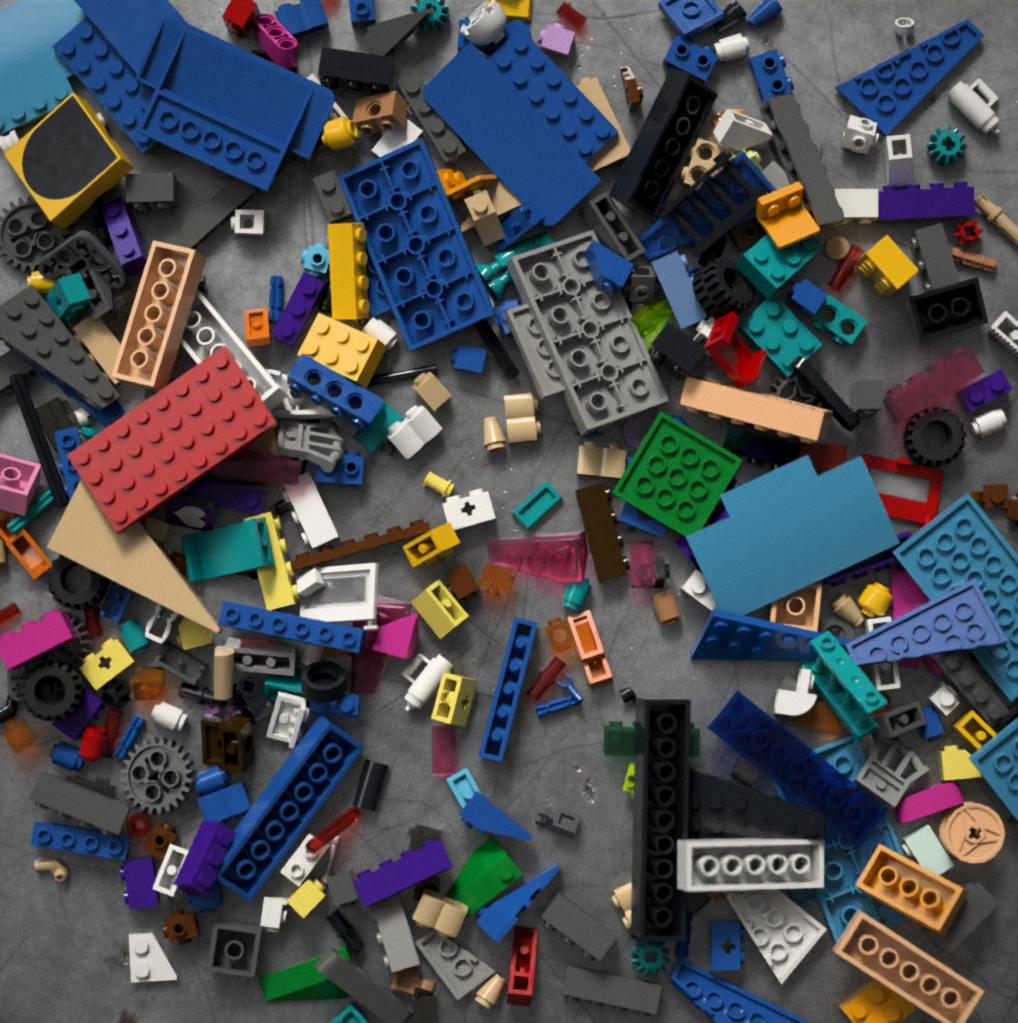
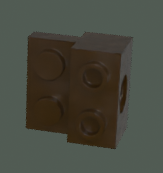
M229 716L227 719L212 717L201 719L203 764L221 766V771L244 773L254 763L252 718Z

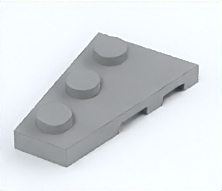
M433 928L418 939L415 944L457 1000L461 999L496 972L492 967L450 938L438 934V930Z

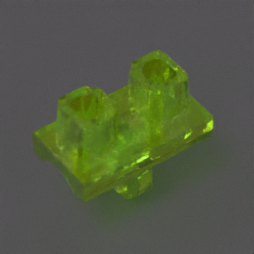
M655 297L653 302H648L634 314L630 321L636 325L643 339L662 324L673 310L666 299L660 301L658 297Z

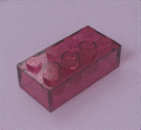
M962 347L958 348L946 356L948 361L943 363L942 359L938 360L926 368L928 373L923 375L920 371L906 380V386L902 387L900 383L885 393L887 397L883 399V403L896 424L985 372L970 347L966 350H963Z

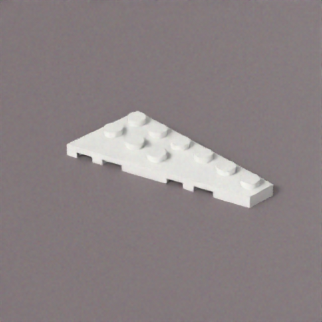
M779 889L723 890L724 895L782 985L827 929Z

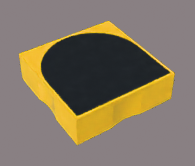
M74 92L4 154L49 220L64 230L83 214L102 193L111 189L134 168L120 146L110 138L104 124L89 103Z

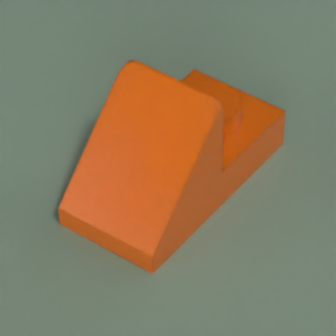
M268 309L244 311L247 347L271 345L273 340Z

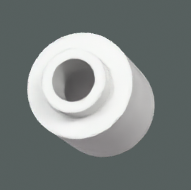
M740 33L720 39L718 43L713 44L715 54L719 56L718 62L724 61L726 63L747 56L746 51L750 50L747 37H742Z
M373 317L362 330L363 333L379 339L387 347L388 351L398 341L395 338L397 333L381 319L377 320Z
M992 408L972 417L973 422L970 423L973 434L975 436L979 435L980 438H985L1003 430V427L1007 425V419L1001 408L996 410Z
M162 701L161 705L156 704L151 713V717L154 718V724L172 732L175 730L181 732L188 715L183 713L184 710Z

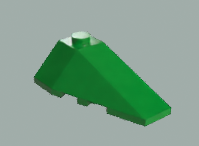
M492 835L473 851L445 897L468 906V912L464 919L466 920L519 878L523 872Z

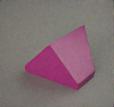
M418 613L381 627L378 626L379 628L376 630L372 645L373 650L404 659L414 657L419 639Z

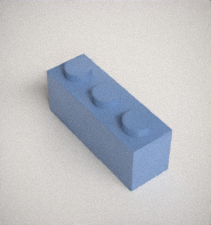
M675 251L651 262L680 328L683 329L707 318L706 311L703 310L693 292V276L689 277L686 271L690 266L685 255L680 256L678 251Z

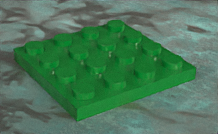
M660 411L612 494L685 537L703 528L720 499L719 495L723 494L743 459Z

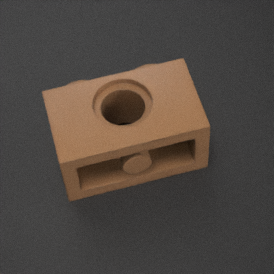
M396 90L356 99L353 121L364 135H372L404 127L408 102Z

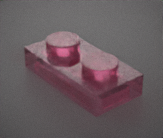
M630 541L631 588H655L653 541Z
M432 726V774L456 773V726Z

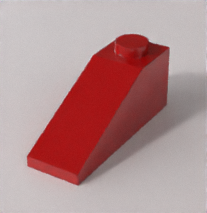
M515 926L507 1004L531 1006L538 929Z

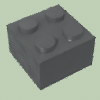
M173 172L132 173L125 175L126 203L131 209H135L136 213H148L149 209H159V212H173V208H179L178 179Z
M216 921L213 926L207 971L255 978L258 971L264 927Z

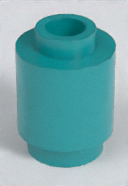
M576 575L575 579L570 577L562 596L564 599L562 605L580 612L581 606L584 607L592 588L588 584L589 579Z
M135 618L118 627L121 632L119 635L130 654L135 652L136 655H139L149 649L147 644L150 643V640L145 637L143 627L140 622H136Z

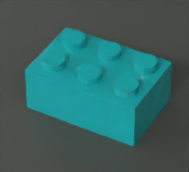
M766 234L742 256L735 267L769 300L814 260L824 246L812 236L779 250L769 235Z
M776 295L769 300L766 299L737 328L758 351L764 349L767 352L765 359L782 376L784 374L787 377L793 373L789 364L797 356L807 360L823 345Z

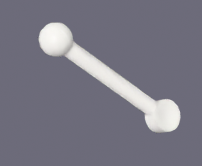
M337 835L333 839L325 873L320 879L323 884H327L326 878L329 876L340 836Z

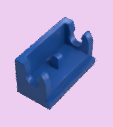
M530 198L500 221L506 236L498 244L501 250L505 249L544 218Z
M113 581L99 614L117 623H122L135 591Z

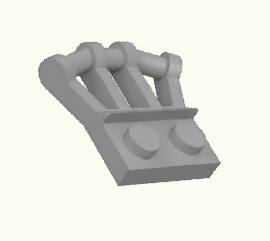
M280 418L276 454L299 458V462L306 459L320 465L325 472H332L336 467V462L343 457L342 448L344 447V440L339 436V429L334 422L306 423Z
M871 734L868 759L863 764L853 783L892 810L898 804L909 784L927 773L930 769L927 765H923L916 755L915 749L906 747L898 737L874 741ZM879 744L889 746L881 762L876 759ZM895 751H897L903 757L895 771H892L887 767V764ZM910 761L917 772L904 779L900 775Z

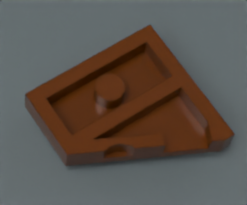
M629 66L620 67L629 112L637 111L640 103H642L641 84L637 85L635 76Z

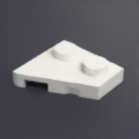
M154 932L129 934L131 983L178 980V975L168 961L166 953L159 945Z

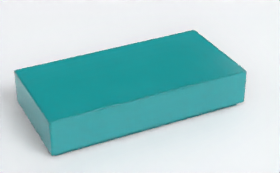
M386 403L370 430L363 428L354 438L370 453H373L387 438L388 428L397 421L402 422L404 418Z
M546 480L512 514L529 530L563 497Z

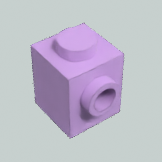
M559 23L548 24L546 30H541L538 43L541 44L543 52L568 59L575 38V32L567 30L566 26Z

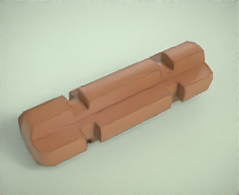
M956 247L951 252L954 262L959 263L962 261V264L977 269L982 267L987 272H994L997 265L996 259L990 257L985 259L983 255L969 251L965 253L963 249Z

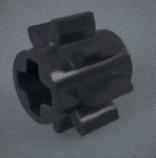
M113 678L102 687L104 690L102 699L109 707L116 705V708L120 709L131 701L129 697L131 695V688L123 680L117 682L116 678Z

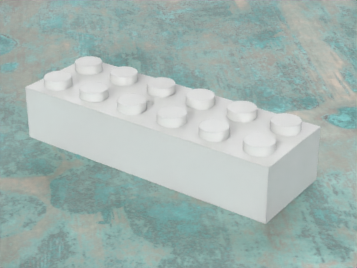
M197 289L181 339L182 346L197 364L223 346H226L269 411H271L287 397L286 393L209 300Z
M769 838L677 840V888L687 892L824 888V840Z

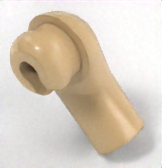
M58 859L35 861L36 872L49 871L58 882H63L67 879L68 869Z

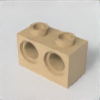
M698 138L688 155L691 158L689 167L685 165L683 167L680 179L684 180L682 187L688 188L695 182L691 177L692 173L701 172L704 174L715 164L713 159L724 148L719 144ZM703 149L708 150L711 153V158L709 160L701 159L699 151Z

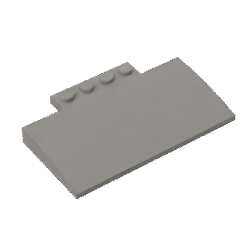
M594 230L513 256L506 263L524 304L506 310L504 313L541 400L563 393L581 436L669 401L621 290L613 295L612 293L604 292L599 285L594 283L584 253L593 240L599 243Z

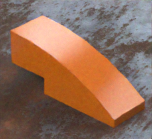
M3 511L0 514V536L35 580L47 571L48 568L52 567L53 564H51L52 562L26 526L15 535L9 531L7 524L15 519L17 515L12 512Z
M590 610L567 617L591 690L613 683V677Z

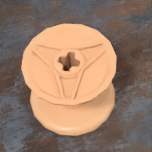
M971 801L948 808L942 815L938 827L939 840L944 849L953 857L971 864L984 863L993 858L1002 848L1005 838L1004 825L999 815L990 807ZM970 828H973L972 833L974 835L972 837L969 836L971 834V832L969 831Z

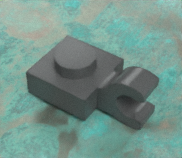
M541 807L535 823L540 826L552 825L550 831L573 839L581 816L558 808L557 812H553L546 807Z

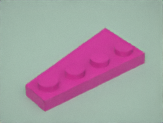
M890 567V590L893 596L891 618L894 620L930 602V600L906 570ZM920 658L897 661L898 666L918 670Z

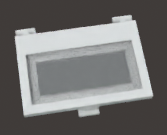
M367 563L318 567L325 586L308 597L301 595L300 616L331 623L368 620V626H364V630H378L376 611L379 564Z

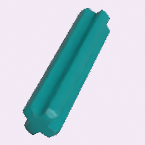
M50 489L29 506L25 516L18 515L7 524V528L12 534H17L54 503Z

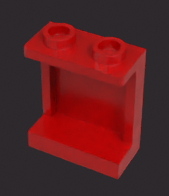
M732 311L714 321L704 348L740 389L757 382L767 352L763 349L754 354L749 350L734 331L739 317Z

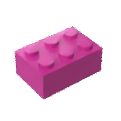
M54 609L43 614V620L39 622L32 620L20 626L22 630L19 632L10 631L1 635L0 656L7 670H16L79 638L68 613Z

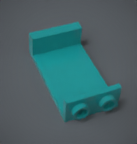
M254 518L245 520L246 522L181 535V546L185 553L186 571L190 582L275 564L266 518Z

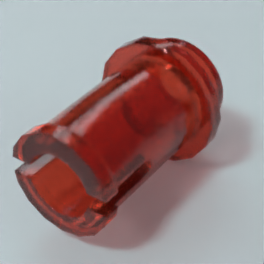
M565 1L556 12L559 14L560 19L563 17L576 27L577 30L587 20L586 17L571 7V3L568 4Z
M99 607L83 609L87 629L84 632H89L87 637L102 636L101 631H103V628L100 626Z

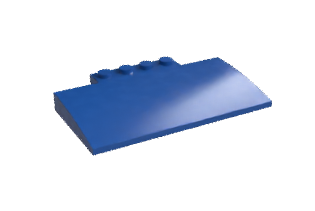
M420 138L338 176L356 220L354 223L364 222V229L366 230L365 250L368 257L366 271L369 280L367 292L372 316L377 317L393 310L409 351H417L496 314L424 138Z

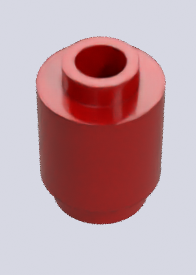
M88 725L86 730L83 731L79 755L83 756V760L97 762V759L103 758L107 739L105 728Z

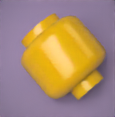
M344 116L326 122L323 128L324 132L321 133L324 145H328L334 151L354 145L356 138H358V130L354 121Z
M877 582L867 584L858 599V604L863 607L861 612L873 619L875 615L884 616L893 602V596L890 594L891 590Z

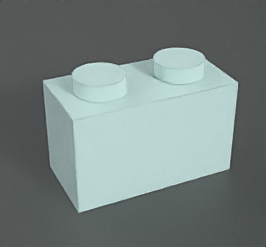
M924 824L901 838L904 842V845L901 847L908 858L913 857L918 865L940 875L954 866L928 824Z

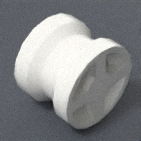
M15 129L10 131L9 135L0 136V146L4 154L20 141Z

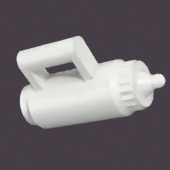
M980 78L971 86L967 83L964 85L960 81L948 92L947 95L951 98L950 101L977 129L982 130L985 134L988 131L994 132L996 135L1000 133L997 127L999 119L990 108L999 97ZM974 88H976L989 101L988 104H986L979 97V95L973 90Z
M417 652L401 673V675L413 683L405 696L407 700L405 711L409 712L413 708L420 710L426 705L439 689L443 672L451 674V668L454 665L440 654L436 658L433 657L430 661L420 652ZM424 660L428 665L417 679L414 680L411 678V675Z

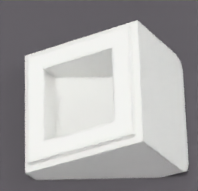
M317 565L310 567L296 577L298 594L304 597H308L325 586Z

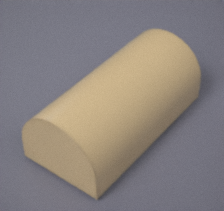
M216 646L214 654L215 700H225L233 697L234 650L227 646Z

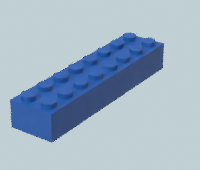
M320 714L235 828L234 832H236V835L215 879L248 901H251L365 747L356 738Z

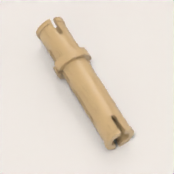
M982 192L975 199V207L987 217L986 220L996 225L1018 247V226L1001 211L1002 208L1000 206L997 207Z

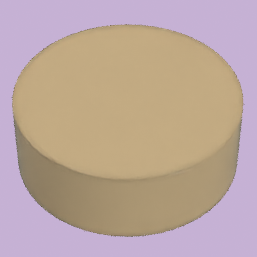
M841 236L831 237L825 245L826 255L835 261L845 258L849 251L847 240Z

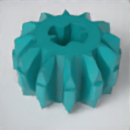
M415 0L417 5H411L410 10L412 12L433 8L436 11L433 13V17H429L422 24L423 33L428 31V27H431L432 33H436V25L443 29L445 26L442 21H449V16L444 14L449 11V6H443L445 0Z
M946 125L944 131L938 127L936 134H930L929 139L932 142L927 143L926 147L934 149L928 155L929 157L937 156L935 159L936 164L941 159H943L944 166H948L950 160L953 164H957V157L963 158L965 156L962 150L967 148V144L960 142L966 137L965 135L959 137L956 135L959 132L958 128L951 132L950 126ZM945 141H948V145L952 146L948 151L945 146H942Z
M636 941L635 944L640 949H631L630 951L633 955H638V957L631 959V963L640 962L635 970L639 972L645 967L644 976H648L649 969H652L653 975L657 976V967L664 972L666 968L661 963H670L669 958L663 957V955L670 953V949L661 950L666 942H660L658 945H656L657 942H645L642 945ZM647 951L650 953L655 951L657 953L654 954L656 958L654 961L651 959L646 961L644 959L647 958L645 955Z

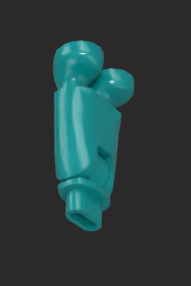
M544 231L539 236L535 234L533 238H527L500 251L493 256L495 262L491 264H476L483 283L488 282L499 271L503 273L502 276L487 284L489 292L497 302L504 299V289L509 283L515 287L506 263L513 256L555 243L547 231Z

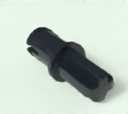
M338 909L326 917L339 934L337 937L342 938L353 954H357L364 949L363 942L352 929L354 926L348 924Z

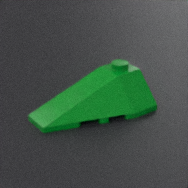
M347 945L335 949L354 964ZM324 954L258 978L265 1001L342 999L350 995L315 967Z

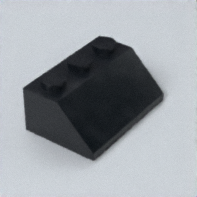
M978 277L908 296L909 318L913 335L920 343L989 323Z
M730 422L726 427L722 448L738 457L749 458L748 463L762 466V462L772 464L771 469H777L794 461L800 439L777 435V433Z

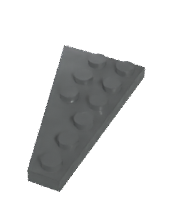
M30 285L0 305V342L4 341L14 348V352L44 373L47 371L57 378V382L70 387L77 393V396L99 411H102L120 397V394L33 285Z

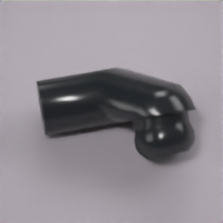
M7 695L5 706L0 708V724L13 718L16 714L18 703L12 701L9 695Z

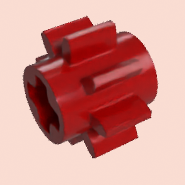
M965 218L963 226L959 223L955 225L958 232L953 237H958L960 240L959 246L967 243L968 248H971L973 240L977 243L981 241L978 234L984 230L978 229V220L971 223L968 218ZM969 228L972 231L971 235L967 238L964 235L965 231Z

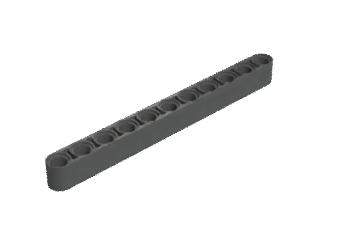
M286 151L275 177L299 156ZM233 178L162 243L195 250L235 214V209L240 210L261 189ZM144 270L132 276L128 274L126 282L121 288L111 287L113 310L107 314L113 320L121 316L134 304Z

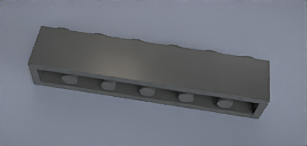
M793 94L769 98L760 111L773 135V143L789 182L793 184L799 181L804 187L801 203L820 228L819 233L835 230L845 220L843 209L839 206L835 190L826 175V168L819 158L817 146L813 143L809 127L800 112V105L796 102Z

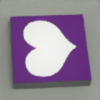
M177 494L166 502V523L200 531L214 528V501Z

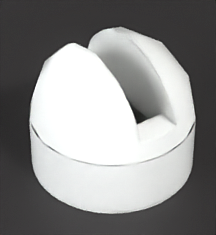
M899 18L895 21V32L898 36L903 37V35H906V37H909L913 33L914 21L912 19Z
M83 408L73 411L80 428L91 424L93 416Z

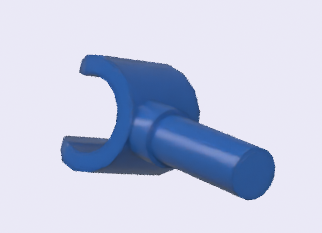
M565 674L569 678V683L562 685L558 679V684L560 687L567 689L580 703L583 698L572 685L573 680L571 676Z

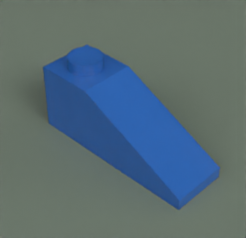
M478 791L475 792L459 812V815L462 816L460 821L469 829L474 826L478 830L528 841L533 838V835Z

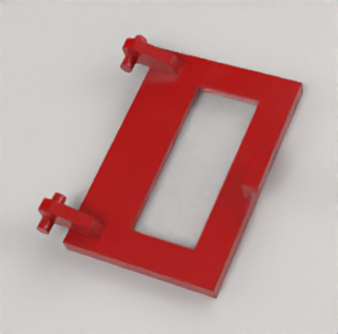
M864 453L861 454L889 517L922 523L924 526L936 517L944 470L912 464L911 459L898 457V460H892Z

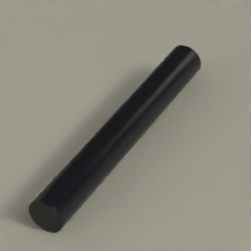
M433 364L372 376L368 387L416 378L422 373L427 374L431 372L436 374L438 373L437 366Z

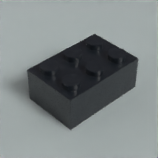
M322 47L318 77L324 87L331 90H338V87H344L352 93H361V90L371 91V95L391 92L394 73L393 57Z
M667 322L650 345L648 353L654 363L659 366L663 363L669 368L668 373L674 378L686 380V377L690 375L707 350Z

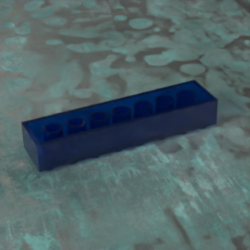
M736 689L732 691L705 725V727L804 806L826 814V823L857 848L860 847L888 811Z

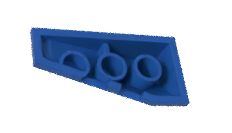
M558 864L551 866L493 901L489 906L486 904L482 906L476 914L479 917L476 923L495 942L499 943L518 921L519 914L532 904L537 893L539 894L559 871L560 866Z

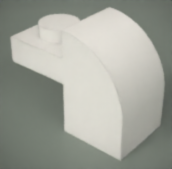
M799 668L796 692L777 689L773 713L800 715L807 712L813 706L817 695L808 694V689H812L814 683V675H810L811 670Z

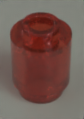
M143 812L131 815L126 822V829L133 837L147 835L153 826L151 817ZM138 820L144 822L143 829L137 827Z

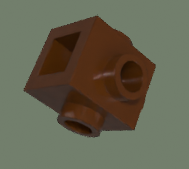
M184 909L170 912V917L165 919L166 924H162L165 938H169L170 943L177 941V945L192 942L191 937L201 934L195 910L184 913ZM178 924L183 926V930L178 928Z

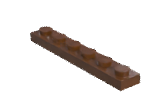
M423 519L410 522V527L405 529L396 526L386 529L387 534L378 536V533L375 532L365 535V540L355 542V539L341 542L342 547L333 549L332 545L319 548V553L310 555L309 552L295 555L296 560L291 561L293 570L297 571L423 535L431 530L429 522L424 523Z

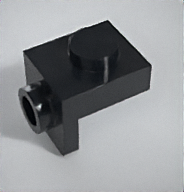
M655 556L654 564H641L639 566L640 588H664L665 578H669L670 575L669 564H665V556Z

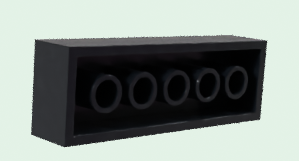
M670 69L609 196L636 215L656 221L661 212L660 206L666 202L718 94L692 74Z

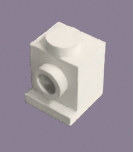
M235 209V216H231V230H235L236 236L265 237L266 213L264 210ZM250 220L253 222L251 228H245L244 224L246 221Z
M944 682L926 697L944 716H947L960 703L958 701L960 698L956 691Z
M266 895L263 902L260 926H265L266 931L279 932L281 923H286L288 909H284V905H288L287 900L289 898Z

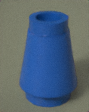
M762 0L747 18L756 28L779 16L783 8L777 0Z

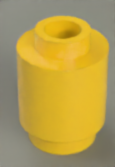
M34 271L31 273V276L27 277L28 287L33 285L40 295L48 294L57 280L62 278V273L53 279L43 277L39 271Z

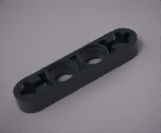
M797 356L789 364L793 373L827 410L833 411L832 416L843 428L851 432L860 423L857 415L805 358Z

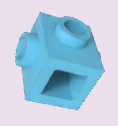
M316 243L315 246L309 245L308 250L303 251L301 263L304 264L303 268L309 275L321 279V276L328 277L330 271L328 245ZM316 255L322 257V261L320 263H315L313 261V258Z

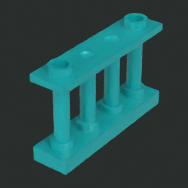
M829 631L811 640L809 645L818 654L816 661L806 662L801 665V668L811 670L810 675H814L813 687L857 741L876 731L878 725L870 714L884 707L888 702Z

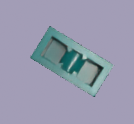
M80 273L58 279L46 296L53 312L61 321L65 320L66 322L79 318V314L86 308V304L91 299Z

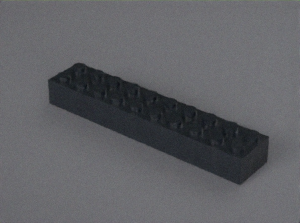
M636 697L631 938L638 942L686 941L687 891L677 888V840H688L691 699L682 697Z

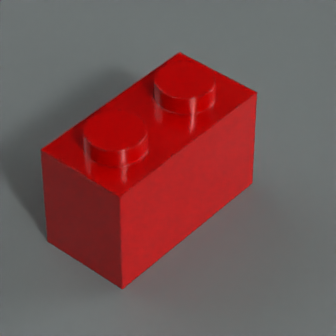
M231 0L222 18L229 33L236 37L242 35L247 38L254 26V18L261 13L257 3L252 0Z

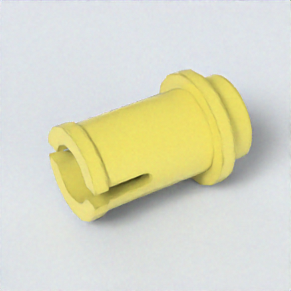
M431 471L428 473L423 484L441 493V497H449L455 487L451 483L452 480L446 481Z

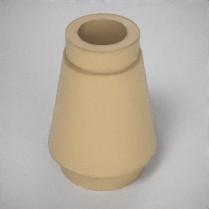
M493 416L483 419L484 448H487L488 453L505 450L507 441L497 421V417Z
M842 592L830 603V606L833 608L832 611L854 627L860 625L865 619V616L849 594L846 595Z
M494 973L476 993L475 1001L488 1010H491L493 1006L496 1007L506 980Z

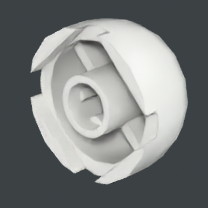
M491 0V4L486 1L468 18L471 23L468 26L463 24L460 32L473 44L482 46L488 45L492 41L496 44L505 35L503 30L507 25V17L505 11L496 0Z

